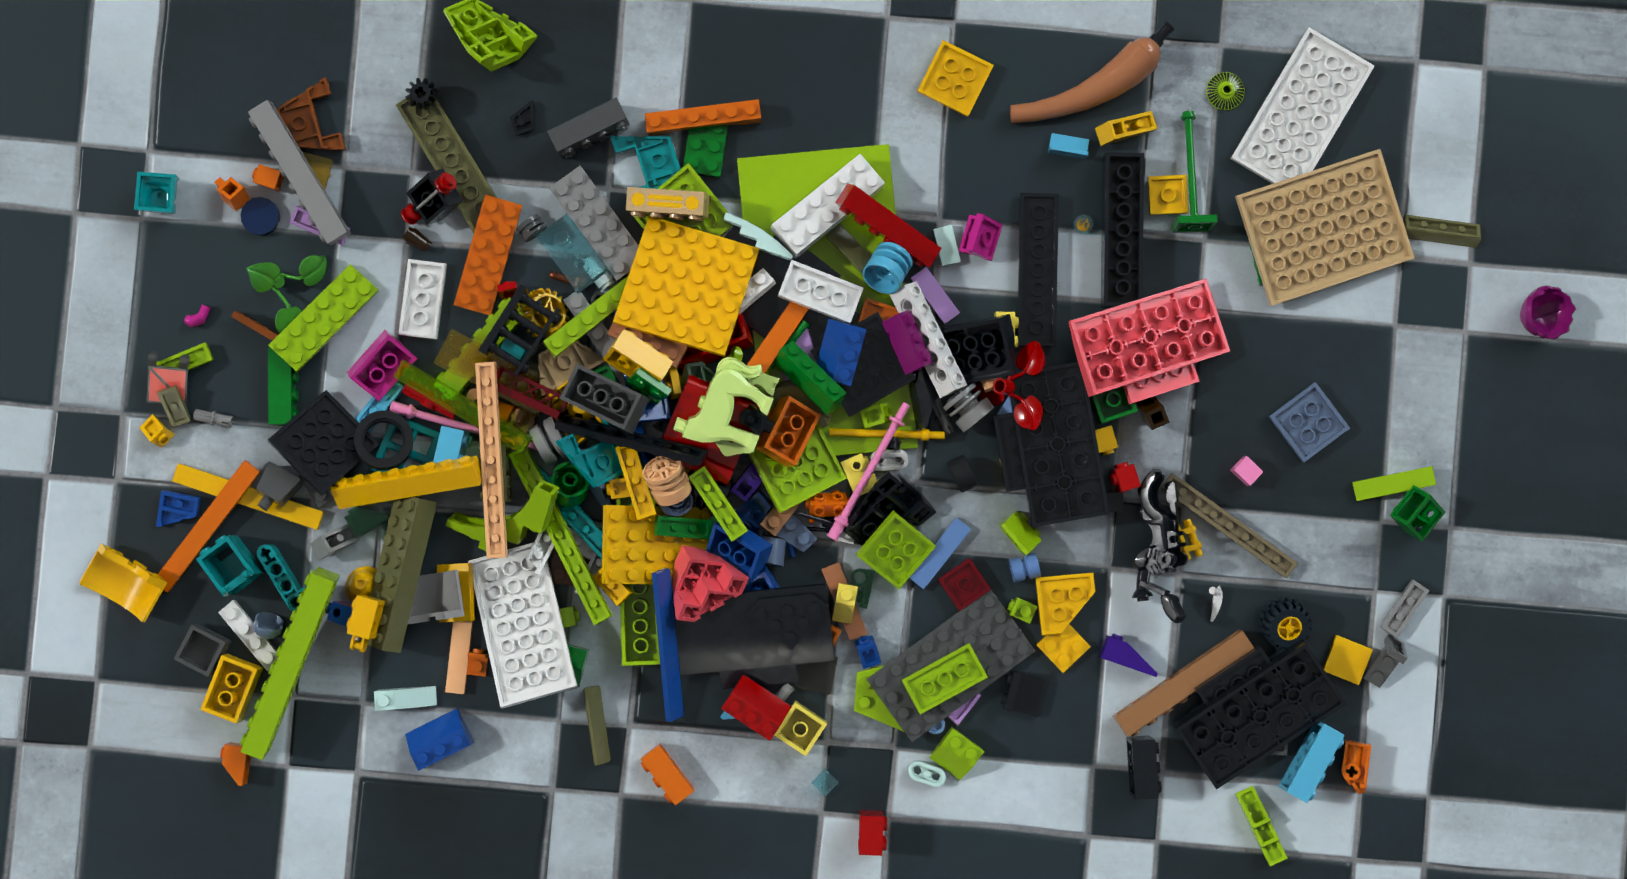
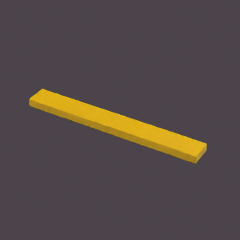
M178 463L172 482L217 496L229 481L228 479ZM252 487L247 490L238 502V504L319 530L324 511L291 500L283 507L273 503L268 511H265L258 506L263 496Z

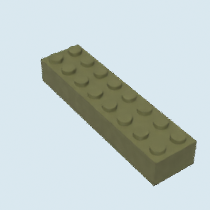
M418 496L393 500L386 535L383 540L384 543L370 597L384 600L385 604L376 638L370 639L368 646L382 651L401 653L437 506L435 501Z

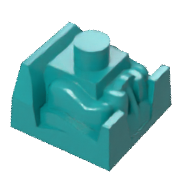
M137 171L134 210L175 214L176 205L174 202L177 192V181L180 178L176 174Z

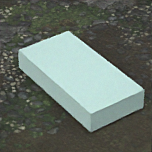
M952 225L933 229L936 245L942 248L939 252L942 267L960 263V255Z

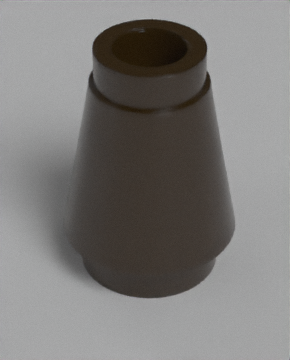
M409 227L402 238L405 244L427 252L432 244L417 228Z

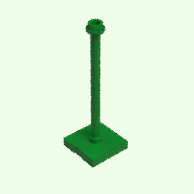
M1184 111L1181 116V120L1185 121L1190 215L1178 216L1172 225V233L1211 232L1218 222L1217 215H1198L1192 120L1196 119L1194 111Z

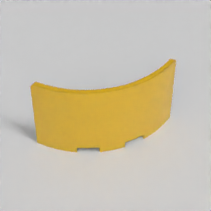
M101 543L80 579V585L116 602L134 614L141 622H146L167 582L157 573L147 571V567L136 560L132 563L129 559L123 557V553Z

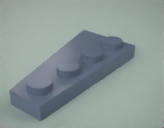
M763 485L759 490L772 502L773 505L769 510L770 512L775 505L766 487ZM792 514L777 534V536L802 552H805L818 540L794 514Z

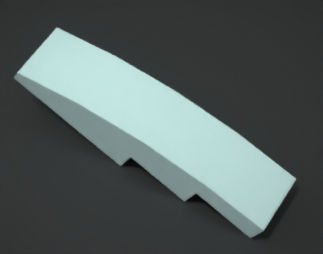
M727 212L725 213L724 222L741 227L740 236L757 241L755 248L790 261L793 260V255L765 231L744 219Z

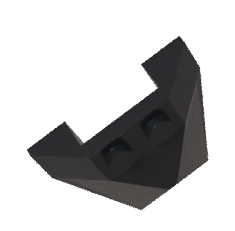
M892 470L873 485L843 531L863 546L893 510L912 526L916 525V527L923 524L936 511L917 487L898 471Z

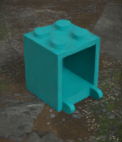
M238 535L221 536L215 541L216 545L212 548L207 547L199 553L201 556L196 559L223 597L235 595L265 573ZM230 546L234 552L221 561L217 555Z

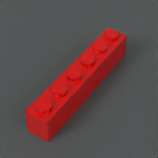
M847 183L835 202L840 206L839 210L848 216L849 214L854 216L856 223L861 226L865 224L869 227L868 231L877 237L879 235L884 238L883 242H892L903 247L913 259L912 263L920 268L922 266L930 268L942 249L853 184Z

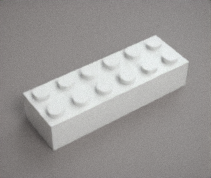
M861 154L772 224L771 232L793 255L794 259L848 217V215L839 210L840 206L835 203L847 183L857 186L871 197L883 189L885 182Z

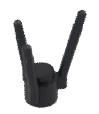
M803 512L797 513L799 516L822 523V527L806 526L809 531L829 533L835 522V517L820 518Z

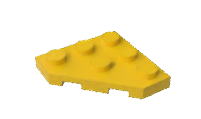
M1093 573L1035 578L1041 635H1057L1065 630L1096 592Z

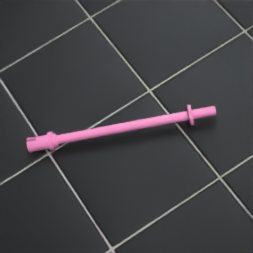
M396 401L391 403L390 411L406 416V419L417 417L479 434L478 426L417 410L413 404L406 405ZM500 433L501 441L515 444L516 450L524 445L528 446L529 449L537 450L533 441L523 439V434L515 437Z
M902 403L895 418L889 417L892 421L889 429L843 512L838 517L835 516V522L826 536L838 542L845 526H848V517L898 426H905L901 421L910 407L907 403Z

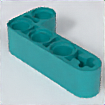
M261 545L257 550L258 559L288 608L292 611L296 610L297 606L294 604V599L299 597L301 591L303 592L307 585L303 588L300 586L275 545ZM267 550H270V551H271V552L269 553V556H265V553H267ZM276 564L281 566V573L279 575L274 571ZM287 580L291 583L289 591L284 588V583Z

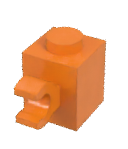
M219 177L214 182L218 186L217 191L222 200L236 212L250 200L245 188L232 177L226 182Z

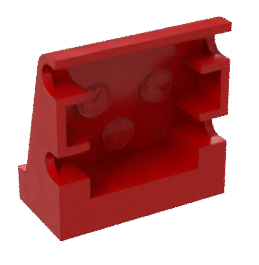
M689 375L662 439L708 450V456L701 466L690 465L682 461L683 466L694 471L705 466L713 479L728 485L740 454L724 456L715 442L702 443L682 437V433L673 430L677 417L688 420L689 416L696 415L700 411L698 407L701 395H706L710 384ZM734 396V410L729 425L750 432L751 429L740 422L739 416L744 409L748 408L749 404L759 409L758 405L744 397Z

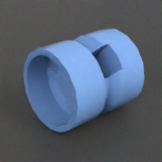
M1036 553L1024 555L1023 559L1020 557L1009 558V566L1014 583L1025 580L1026 576L1030 579L1041 577Z

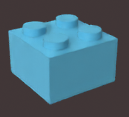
M441 426L433 463L468 456L465 454L467 447L470 448L471 432Z

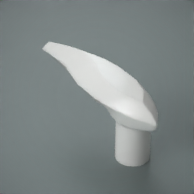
M1220 586L1209 588V593L1213 595L1211 622L1217 616L1222 604L1223 592Z

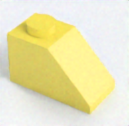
M838 583L832 621L851 624L858 586Z

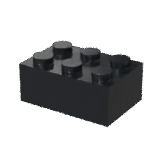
M1149 735L1126 737L1130 795L1135 800L1159 798L1162 786L1161 781H1158V773H1160V762H1157L1156 754H1159L1158 742H1155V739Z

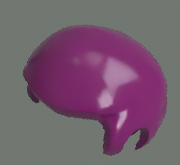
M1545 285L1532 291L1524 300L1520 310V320L1524 328L1532 335L1539 336L1542 339H1557L1562 334L1570 331V325L1573 321L1572 314L1575 312L1576 307L1571 302V297L1562 292L1561 288Z

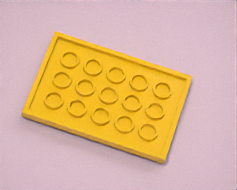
M603 505L602 584H653L652 573L664 568L670 569L672 582L675 560L682 545L697 547L706 551L709 539L654 535L655 516L638 521L633 506ZM654 506L657 516L709 520V516H714L709 513V508H704L701 511L695 507L691 508L684 515L671 516L664 513L660 506Z

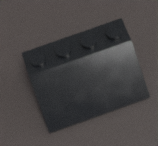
M1010 314L940 327L966 383L1016 374L1014 330Z

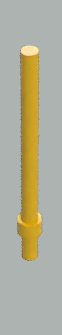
M829 428V436L884 437L887 430ZM922 429L921 431L896 430L893 437L918 438L921 441H929V439H945V432L929 431V429Z

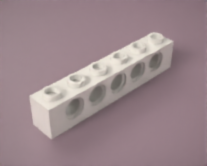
M917 281L906 284L899 288L897 292L890 294L898 313L910 310L911 315L915 319V324L923 337L925 346L930 352L933 361L925 369L939 397H945L965 387L967 383Z

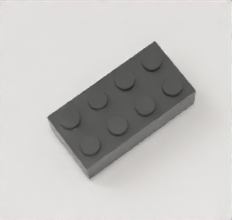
M616 97L547 132L560 157L568 159L576 155V151L580 149L587 150L593 146L592 143L598 140L603 142L609 139L610 135L615 132L617 134L624 132L630 124Z
M576 364L560 396V399L631 434L634 433L650 400L644 395L579 364Z

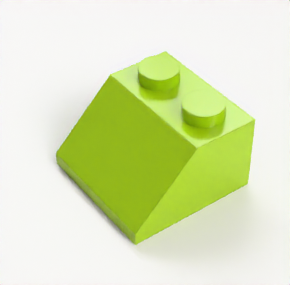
M1014 511L998 526L1020 553L1027 555L1042 541L1039 537L1041 533L1036 527H1030L1027 523L1029 519L1022 511L1020 513Z
M951 726L929 758L961 780L973 768L984 753V750Z

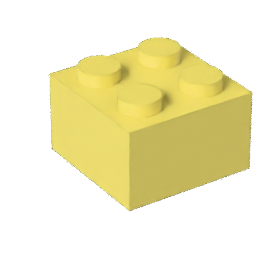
M795 700L774 736L806 756L826 727L827 721Z

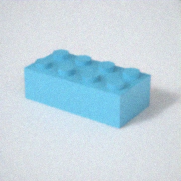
M1322 722L1311 727L1278 787L1305 803H1308L1309 800L1311 801L1316 794L1315 788L1318 783H1321L1325 778L1326 774L1324 772L1327 766H1331L1335 759L1333 755L1344 743V734Z

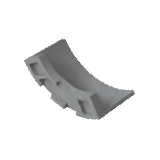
M458 570L419 576L408 624L430 621V617L434 616L436 620L465 616Z

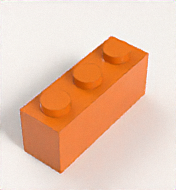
M661 743L642 756L641 766L647 773L650 771L654 777L652 778L653 782L658 788L662 787L665 791L664 796L670 804L673 802L676 806L694 792L695 788Z

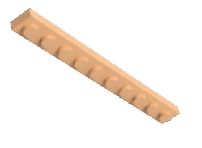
M496 362L475 363L487 558L508 557L497 368Z

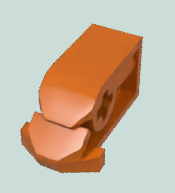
M1345 740L1341 773L1349 786L1352 784L1357 794H1363L1367 786L1372 745ZM1350 766H1353L1354 770H1356V773H1352V776H1349V773L1346 771V769H1350Z

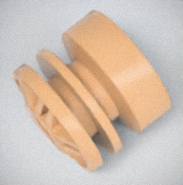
M658 456L648 462L643 469V477L656 504L671 506L689 496L692 484L685 473L682 461H674L671 458Z

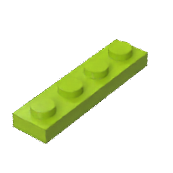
M705 466L688 477L732 542L748 532V529Z

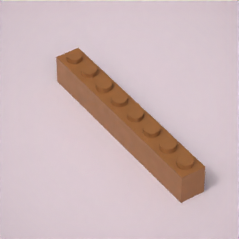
M1237 630L1115 713L1113 718L1127 737L1130 735L1132 737L1136 736L1142 731L1140 728L1146 724L1147 726L1154 724L1158 716L1162 713L1163 715L1170 713L1173 710L1172 707L1177 703L1182 704L1186 702L1190 694L1193 692L1197 693L1195 690L1196 686L1254 649L1253 645L1242 630Z

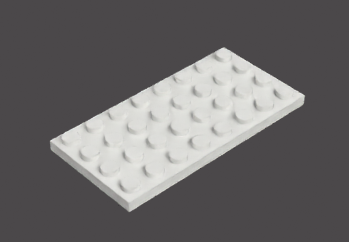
M1308 27L1230 159L1272 184L1313 171L1369 77L1374 65Z
M534 542L508 549V557L487 558V556L468 561L473 566L474 590L498 699L502 709L577 688L549 563L547 561L540 576L535 573L537 568L531 561L526 562Z

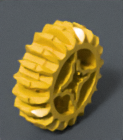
M539 288L528 294L534 301L541 300V305L548 310L554 312L557 307L562 311L560 314L562 315L561 320L557 325L552 326L545 337L547 339L567 323L566 321L570 317L566 313L569 312V309H565L564 306L566 304L561 301L563 296L557 297V291L551 292L548 288L545 290ZM522 305L523 307L518 310L523 313L522 316L543 329L549 319L528 305ZM532 332V337L538 336L537 334Z

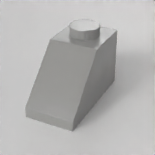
M349 523L318 537L310 545L317 558L321 560L360 539L352 524Z

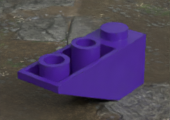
M752 462L731 487V491L745 502L762 482Z

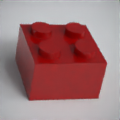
M860 810L859 855L882 856V851H886L887 839L886 836H883V831H887V816L883 815V811Z

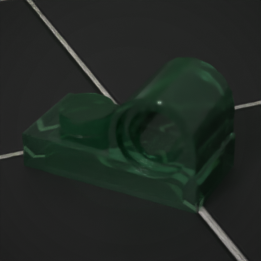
M857 568L851 573L852 583L863 588L862 591L858 592L856 601L860 603L859 607L867 609L875 570ZM857 572L865 574V580L861 583L856 582L854 579Z

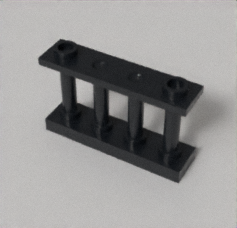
M522 285L518 287L478 351L487 356L489 353H494L517 368L515 374L518 376L527 373L531 366L529 362L552 326L557 325L562 318V315H560L562 311L556 307L554 312L548 310L531 299L528 295L529 290ZM521 304L528 305L549 319L543 329L519 314L517 309ZM510 320L517 321L538 335L533 345L508 330L506 326ZM499 337H505L528 351L522 362L498 347L496 342Z

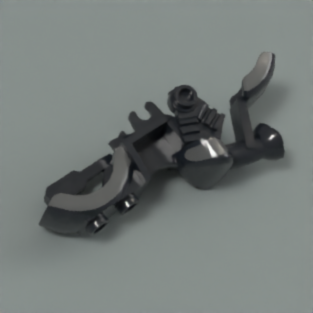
M1152 469L1143 479L1141 486L1138 487V496L1141 502L1142 524L1150 526L1153 540L1150 546L1141 550L1133 558L1132 564L1138 570L1136 590L1132 598H1137V602L1148 601L1149 596H1153L1149 590L1160 594L1161 604L1167 617L1174 623H1181L1186 617V612L1180 604L1179 597L1170 594L1169 590L1150 582L1151 573L1152 575H1157L1161 572L1164 575L1179 566L1186 565L1188 562V555L1182 552L1180 548L1185 547L1187 542L1181 543L1179 537L1186 533L1179 531L1177 484L1174 481L1166 482L1165 484L1166 499L1170 504V514L1161 506L1158 499V490L1165 476L1159 469Z

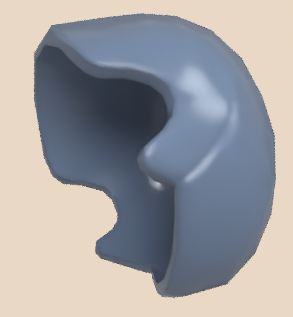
M271 612L258 613L253 623L254 632L261 638L275 639L283 630L284 620Z

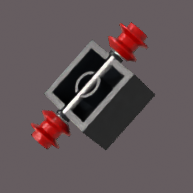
M443 168L427 173L406 193L412 203H409L406 208L401 210L403 220L408 224L414 225L423 218L426 225H429L447 216L464 201L456 190L457 183L455 178L451 174L446 173Z

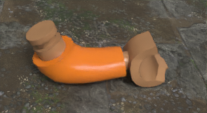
M473 388L468 391L467 399L470 401L472 408L478 412L477 389ZM498 400L500 421L509 423L513 429L526 434L528 428L534 425L536 415L522 407L516 408L513 405Z

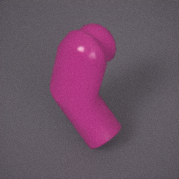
M202 304L198 314L185 317V324L189 327L203 325L211 308Z

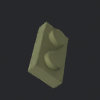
M177 385L157 392L172 427L191 421L192 418Z

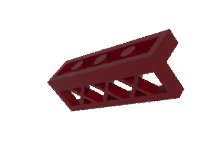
M503 366L499 367L497 371L498 392L553 418L559 419L564 414L568 402L564 401L560 410L554 408L551 402L553 398H560L561 393L522 375L518 376L514 371ZM503 371L510 375L511 383L503 384L499 382ZM521 381L527 382L529 390L523 393L520 392L516 383ZM542 389L547 398L539 401L536 399L533 391Z

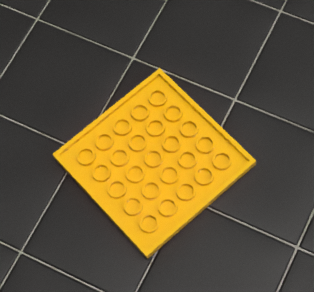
M649 216L613 324L725 357L760 249Z

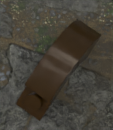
M1156 396L1135 402L1141 417L1151 430L1170 423L1164 406L1157 400Z

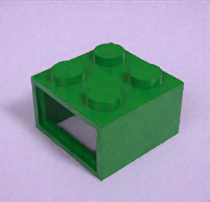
M1413 485L1406 492L1401 502L1393 509L1390 516L1404 532L1423 542L1446 512L1430 494ZM1433 511L1434 514L1431 517H1428L1429 512ZM1421 526V531L1417 532L1416 529Z

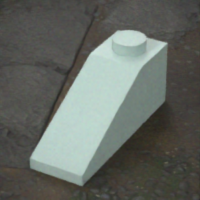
M436 686L378 689L374 691L375 711L436 706Z

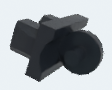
M749 404L748 408L744 409L739 416L740 422L758 435H761L762 431L770 433L774 422L769 420L764 413L752 404Z

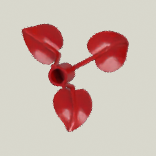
M1038 341L1028 343L1018 353L1016 365L1019 369L1023 370L1022 372L1008 376L1007 379H1003V377L996 379L993 383V390L986 393L981 382L973 388L974 393L978 390L982 391L978 396L981 400L987 397L993 405L1001 404L1005 400V394L1018 399L1021 403L1017 404L1014 409V419L1021 427L1033 431L1039 427L1042 421L1043 408L1041 402L1034 396H1028L1024 400L1022 397L1014 394L1015 384L1012 380L1025 375L1026 372L1029 375H1037L1043 370L1045 355Z

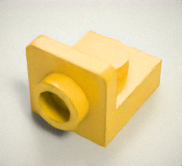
M154 414L139 427L151 443L161 448L175 435Z
M625 478L612 479L609 481V484H606L607 495L611 496V499L630 497Z

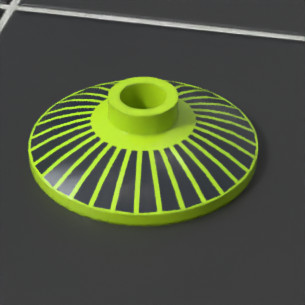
M1222 72L1213 76L1206 88L1209 102L1220 110H1231L1237 107L1243 100L1245 93L1241 79L1229 72ZM1224 87H1228L1230 92L1225 93Z

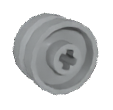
M553 417L543 420L545 431L538 424L528 428L533 443L547 465L557 461L555 449L560 456L566 457L565 453L555 442L566 435L564 432L555 429L556 421Z

